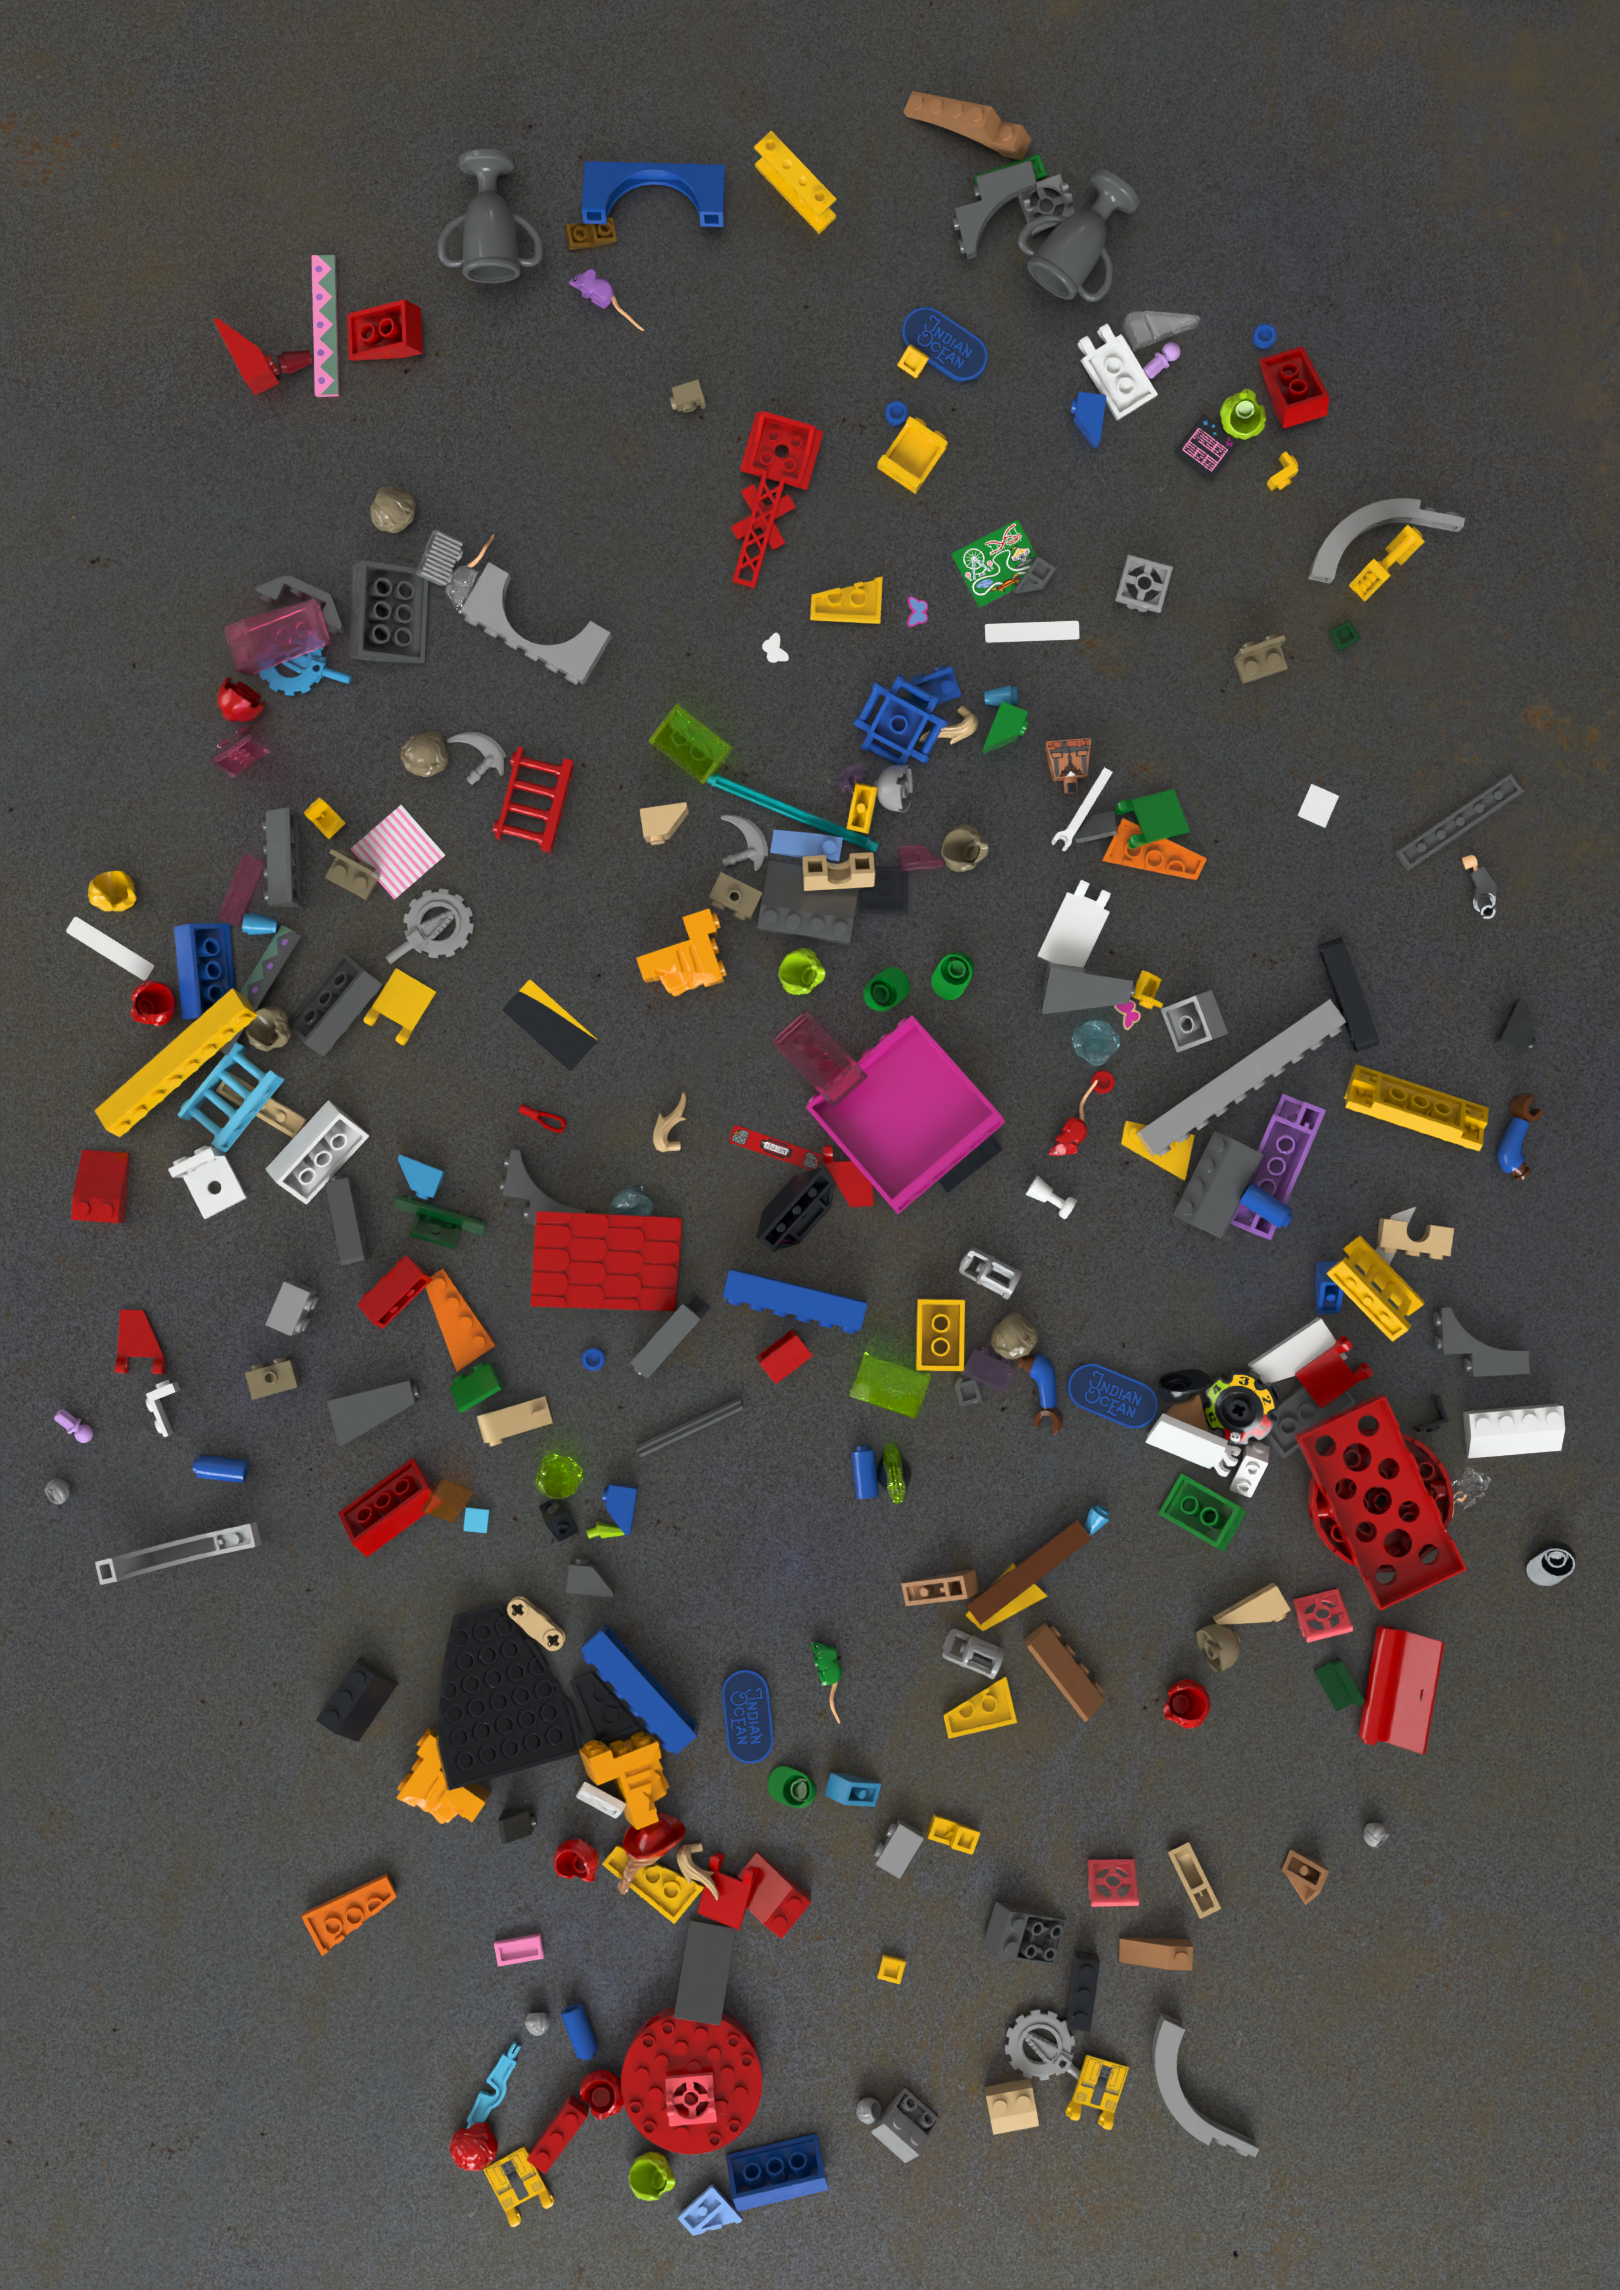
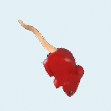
M1095 1080L1080 1102V1119L1069 1117L1061 1129L1063 1132L1055 1138V1141L1058 1143L1052 1147L1049 1152L1050 1155H1073L1078 1151L1077 1145L1087 1135L1083 1106L1098 1080Z

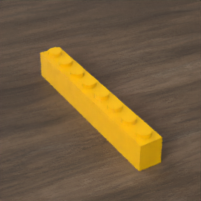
M232 988L94 1110L105 1129L118 1137L127 1133L133 1125L145 1117L150 1110L162 1102L175 1088L179 1087L203 1063L214 1056L222 1046L231 1041L238 1032L249 1025L258 1015L247 998Z

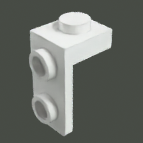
M169 1380L156 1384L157 1389L146 1394V1405L150 1412H154L156 1417V1429L164 1437L173 1434L160 1398L181 1390L177 1381L170 1384Z
M1252 1440L1244 1445L1243 1460L1230 1484L1231 1491L1252 1497L1268 1465L1269 1446Z

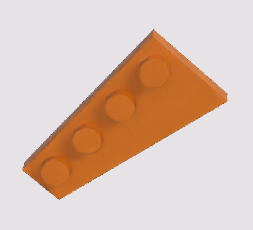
M1122 818L1118 826V835L1113 836L1102 861L1195 881L1198 879L1207 858L1168 839L1130 849L1127 841L1132 835L1142 834L1138 825Z
M443 1268L431 1276L432 1281L425 1288L455 1369L458 1372L495 1347L496 1344Z
M385 1874L303 1912L301 1917L321 1956L329 1952V1949L335 1944H339L354 1929L359 1928L370 1916H374L397 1897V1891L388 1874Z

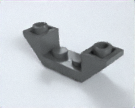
M285 575L256 587L255 591L260 595L259 599L270 605H273L274 602L281 605L288 588H290L288 592L302 598V595L311 598V603L322 608L325 605L319 618L320 622L324 625L323 628L333 634H336L337 631L345 633L346 629L336 601L331 594L290 575Z

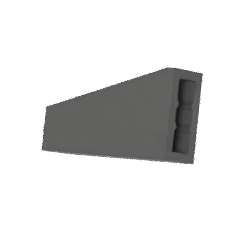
M1048 962L1039 1008L1041 1013L1049 1014L1129 1003L1130 996L1132 997L1135 994L1136 983H1133L1132 977L1127 974Z
M344 1174L330 1177L331 1182H327L325 1185L341 1265L372 1259L352 1177L345 1178Z
M693 1292L631 1361L630 1364L633 1365L634 1370L639 1375L645 1376L648 1379L711 1307Z
M413 1379L328 1400L327 1403L338 1447L345 1445L418 1402L417 1397H420L418 1384H414Z

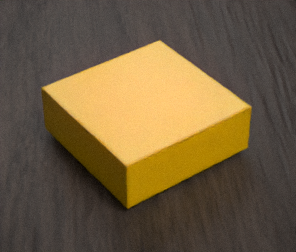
M910 344L897 365L913 377L918 378L930 357Z
M883 1953L877 1978L900 1984L906 1959Z

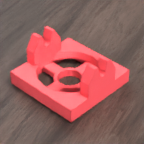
M1339 1589L1293 1599L1299 1629H1301L1302 1637L1306 1638L1307 1643L1353 1631V1626ZM1322 1602L1331 1603L1336 1607L1330 1608L1327 1605H1323ZM1315 1604L1316 1607L1313 1612L1305 1614L1307 1608ZM1320 1609H1325L1330 1614L1326 1618H1319L1316 1612ZM1338 1615L1339 1623L1331 1627L1330 1620L1332 1616ZM1316 1620L1322 1623L1324 1629H1314L1307 1622Z
M1135 1859L1088 1860V1890L1091 1907L1139 1906ZM1108 1868L1109 1873L1104 1878H1096L1099 1872ZM1116 1869L1125 1872L1128 1877H1122L1116 1872ZM1110 1876H1115L1120 1880V1883L1117 1886H1110L1106 1880ZM1129 1885L1128 1893L1123 1897H1118V1890L1121 1886ZM1096 1886H1105L1110 1890L1111 1897L1102 1895Z
M713 2072L666 2076V2105L669 2126L717 2122ZM694 2082L704 2086L707 2093H699L694 2088ZM686 2083L687 2089L684 2093L674 2096L676 2089L681 2084ZM688 2092L697 2094L698 2101L695 2104H688L685 2101L684 2097ZM708 2101L709 2104L706 2110L697 2116L696 2107L700 2102ZM683 2103L689 2109V2116L679 2113L674 2104Z

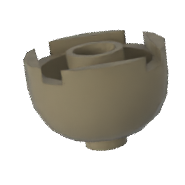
M1210 1624L1197 1631L1198 1647L1200 1651L1203 1648L1205 1649L1208 1657L1204 1659L1214 1671L1221 1672L1235 1664L1240 1655L1239 1644L1241 1643V1639L1236 1631H1232L1225 1625Z

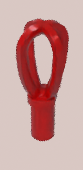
M521 1104L518 1110L519 1113L533 1118L534 1121H538L542 1126L555 1133H562L566 1128V1120L558 1115L541 1112L524 1104ZM546 1116L559 1120L562 1126L558 1129L545 1123L540 1117Z

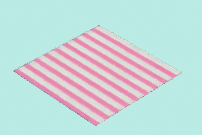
M402 805L351 848L352 852L359 859L376 868L375 873L381 876L378 880L379 883L394 900L445 856Z

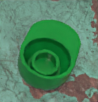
M952 951L944 956L931 979L932 988L939 997L945 1000H955L963 994L974 975L975 966L972 958L962 951Z
M888 967L867 982L863 989V999L870 1009L884 1012L896 1006L907 997L910 990L909 980L900 969Z
M780 1766L774 1769L768 1778L767 1787L770 1796L775 1801L784 1805L802 1809L808 1807L816 1798L817 1785L808 1774L788 1766Z

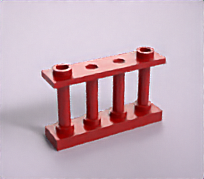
M518 747L517 752H513L510 765L513 766L500 819L495 820L493 833L496 834L495 838L499 841H502L504 834L536 841L538 845H541L540 849L542 852L552 854L575 763L573 760L565 758L563 763L558 765L524 757L525 750L522 747ZM521 766L556 774L555 777H558L557 786L551 788L519 780ZM515 789L550 797V800H553L551 809L542 810L512 802ZM513 811L544 819V822L547 823L545 832L541 831V833L507 825L509 812Z

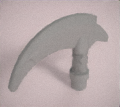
M464 732L447 739L448 743L462 742L470 744L484 755L485 759L475 770H472L466 778L472 786L481 779L482 774L489 767L497 768L500 776L504 775L503 758H507L502 747L491 737L478 732Z
M721 815V820L734 824L742 831L748 845V849L745 851L743 850L735 855L730 854L728 857L721 859L724 868L734 866L736 863L748 858L754 862V871L757 872L763 863L764 856L768 857V846L763 833L753 822L744 817Z

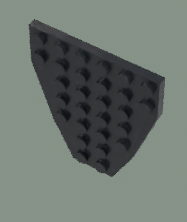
M500 1603L453 1615L441 1672L436 1746L447 1791L580 1754L579 1749L583 1748L571 1703L569 1700H566L560 1690V1685L548 1671L549 1668L534 1643L518 1628L519 1625L508 1616L507 1611Z

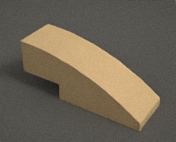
M1189 1842L1169 1851L1168 1854L1199 1918L1202 1919L1221 1910Z

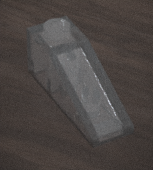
M1135 311L1126 316L1122 327L1130 348L1134 352L1196 328L1200 322V317L1198 315L1144 311L1140 313Z

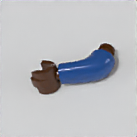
M1523 1093L1512 1100L1510 1112L1514 1118L1511 1120L1498 1149L1497 1159L1501 1169L1505 1173L1515 1175L1517 1181L1525 1179L1531 1172V1169L1526 1167L1524 1162L1525 1156L1522 1152L1523 1140L1530 1125L1528 1121H1536L1545 1113L1542 1109L1535 1108L1530 1112L1528 1111L1529 1104L1533 1101L1531 1093Z
M1039 1353L1036 1357L1032 1355L1020 1357L1017 1368H1025V1371L1030 1373V1377L1037 1382L1040 1405L1043 1407V1410L1036 1415L1033 1425L1039 1426L1043 1416H1049L1054 1422L1051 1431L1056 1435L1063 1427L1064 1418L1061 1411L1056 1408L1057 1386L1055 1369L1052 1362L1046 1356Z

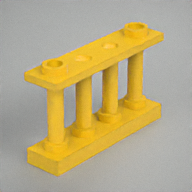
M770 131L754 146V149L762 156L755 163V167L820 234L836 219V214L829 208L836 201V198L787 146Z
M1407 525L1385 548L1389 554L1382 561L1377 562L1373 559L1349 586L1366 601L1391 576L1388 573V568L1395 561L1402 565L1425 542L1422 539V534L1416 528H1411Z
M1359 1235L1343 1248L1350 1256L1349 1259L1343 1258L1329 1269L1327 1275L1393 1342L1411 1327V1324L1404 1318L1405 1315L1409 1316L1423 1306L1425 1302ZM1356 1264L1366 1273L1365 1276L1356 1269ZM1372 1281L1382 1289L1381 1293L1371 1284ZM1389 1298L1399 1307L1398 1310L1388 1302Z

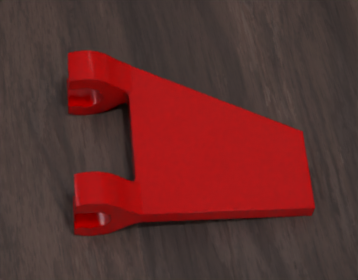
M824 1145V1164L849 1206H874L873 1187L869 1180L852 1161L834 1162L832 1145Z
M120 1310L115 1373H128V1357L154 1358L152 1374L165 1375L166 1373L165 1357L144 1310Z

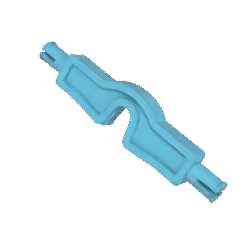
M513 2041L508 2053L504 2052L497 2065L489 2074L486 2081L495 2088L496 2093L492 2094L484 2090L479 2092L475 2105L467 2118L469 2124L466 2129H469L476 2122H485L491 2109L498 2106L503 2100L507 2091V2080L517 2063L515 2057L522 2047L521 2044L518 2043L515 2051H513L517 2042Z

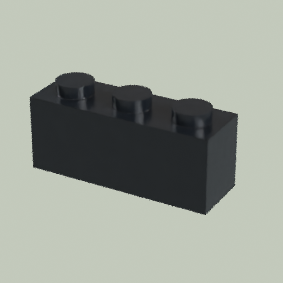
M1074 1951L1065 2012L1067 2029L1091 2031L1100 1966L1098 1954Z

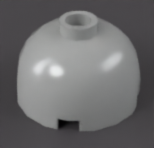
M908 765L889 766L880 773L878 780L874 781L873 786L877 787V796L880 804L890 811L907 812L910 808L912 800H907L909 793H913V777L911 769H907Z

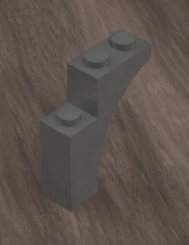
M1031 161L976 177L977 185H973L976 199L982 200L955 208L956 216L952 217L955 231H961L962 239H959L958 242L961 254L966 253L968 259L977 257V249L982 232L996 211L1011 199L1037 190Z
M511 1149V1152L506 1154L504 1167H508L506 1177L502 1176L500 1190H504L503 1196L531 1200L530 1205L526 1204L524 1210V1218H527V1224H536V1211L588 1212L586 1209L563 1204L546 1194L530 1175L524 1160L523 1151Z
M1436 1307L1437 1312H1434L1433 1315L1434 1325L1438 1326V1335L1435 1336V1347L1443 1355L1467 1354V1357L1464 1358L1465 1371H1468V1375L1479 1377L1530 1374L1529 1350L1499 1349L1488 1346L1475 1339L1461 1326L1451 1307Z

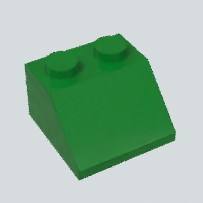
M1002 701L982 752L985 754L1016 741L1019 735L1023 736L1030 719L1026 718L1028 711Z
M485 1361L472 1368L474 1373L466 1377L465 1373L452 1380L454 1385L450 1386L449 1389L460 1414L506 1386L492 1362L486 1365Z

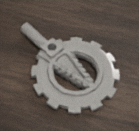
M430 889L422 892L423 897L416 900L414 898L408 905L411 907L409 914L405 913L403 923H407L408 928L407 931H404L407 941L385 956L390 964L412 948L419 953L425 951L429 953L428 957L437 959L438 955L446 954L447 958L455 955L454 951L459 947L463 949L469 942L466 940L468 934H473L474 924H470V917L473 914L470 907L466 908L462 903L464 899L458 894L455 896L448 894L449 890L439 889V892L434 893ZM434 907L449 909L445 913L422 922L424 914L429 909ZM455 918L456 927L451 936L444 940H435Z
M1040 2009L1030 2010L1031 2014L1025 2017L1023 2014L1015 2019L1017 2023L1013 2028L1009 2027L1006 2033L1009 2041L1008 2044H1005L1006 2055L1010 2054L1012 2060L1009 2061L1011 2066L1015 2070L1019 2068L1023 2072L1022 2076L1029 2079L1035 2076L1039 2077V2080H1048L1049 2076L1054 2073L1058 2076L1067 2071L1078 2080L1081 2070L1072 2064L1074 2053L1071 2052V2046H1075L1074 2035L1069 2034L1065 2019L1060 2021L1056 2018L1057 2013L1049 2010L1048 2013H1040ZM1042 2028L1051 2031L1056 2038L1057 2044L1033 2033L1031 2030ZM1024 2039L1043 2061H1034L1025 2054L1023 2050Z

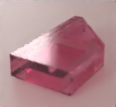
M922 845L899 847L897 850L901 872L943 868L944 861L938 860L928 853L929 850Z

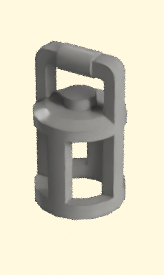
M972 1247L965 1254L959 1268V1272L962 1275L1002 1295L1007 1300L1013 1293L1023 1272L975 1247ZM974 1256L984 1260V1262L980 1261L976 1268L978 1274L967 1269ZM993 1270L1009 1278L1008 1284L1006 1285L989 1276L991 1271Z
M952 1629L946 1636L942 1656L962 1667L994 1679L1001 1666L1005 1649L976 1638V1636ZM955 1636L966 1640V1643H962L958 1654H961L960 1657L950 1654L955 1642ZM974 1652L983 1655L987 1658L992 1659V1661L988 1662L984 1659L974 1656Z

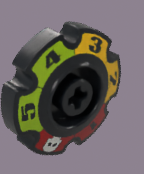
M1234 1369L1231 1372V1377H1227L1224 1373L1218 1375L1204 1394L1209 1399V1402L1203 1405L1208 1426L1212 1431L1220 1430L1223 1433L1222 1438L1234 1444H1248L1251 1437H1255L1257 1440L1263 1439L1272 1430L1277 1421V1416L1272 1413L1279 1408V1400L1275 1389L1269 1382L1262 1384L1259 1381L1260 1374L1246 1369Z

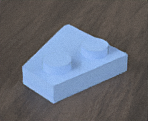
M712 2183L678 2214L677 2219L694 2236L702 2234L706 2230L722 2228V2225L729 2223H740L743 2220V2216Z

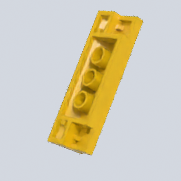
M1355 1065L1344 1097L1346 1099L1345 1108L1480 1151L1483 1146L1484 1129L1488 1123V1107L1376 1070Z

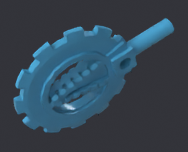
M288 625V629L285 630L279 627L272 631L273 635L269 639L265 637L260 645L263 648L261 654H257V664L261 665L259 674L263 681L267 679L270 683L269 688L275 692L282 690L288 696H295V692L298 691L304 694L311 690L310 686L314 682L318 684L321 678L324 679V676L346 684L351 683L352 675L328 668L326 657L322 656L321 651L324 650L321 641L316 642L313 638L315 634L308 629L301 631L295 625ZM298 644L306 651L307 655L281 652L279 650L284 645ZM275 660L298 672L300 675L296 677L281 675L276 668Z

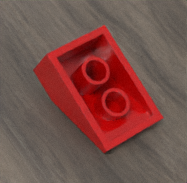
M404 299L347 314L349 360L406 358L423 353L421 308Z
M219 318L214 319L245 383L254 395L280 383L276 377L280 373L269 354L264 355L260 348Z
M1303 346L1259 359V365L1274 411L1283 429L1327 416L1329 394Z
M82 1150L73 1192L71 1220L125 1223L130 1153Z
M756 1851L735 1878L743 1881L744 1870L749 1868V1866L758 1869L746 1908L763 1925L782 1939L810 1905L811 1894Z

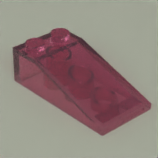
M317 599L245 618L223 627L235 670L247 676L330 644Z
M251 725L238 729L235 732L236 736L230 740L224 739L215 746L216 749L211 753L210 762L212 765L232 778L271 752L256 729Z
M806 1010L771 1041L832 1108L838 1105L868 1077L860 1066Z

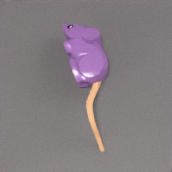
M589 269L569 281L571 286L582 292L581 296L586 299L592 298L591 301L604 309L613 302L618 312L624 315L638 329L644 331L640 325L620 308L612 284L605 278L597 277L596 271Z

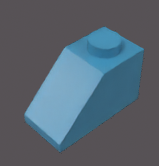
M399 1155L398 1161L411 1190L416 1191L415 1196L425 1200H429L430 1197L436 1198L446 1171L405 1155Z
M831 1772L824 1795L843 1805L875 1807L881 1784L847 1773Z

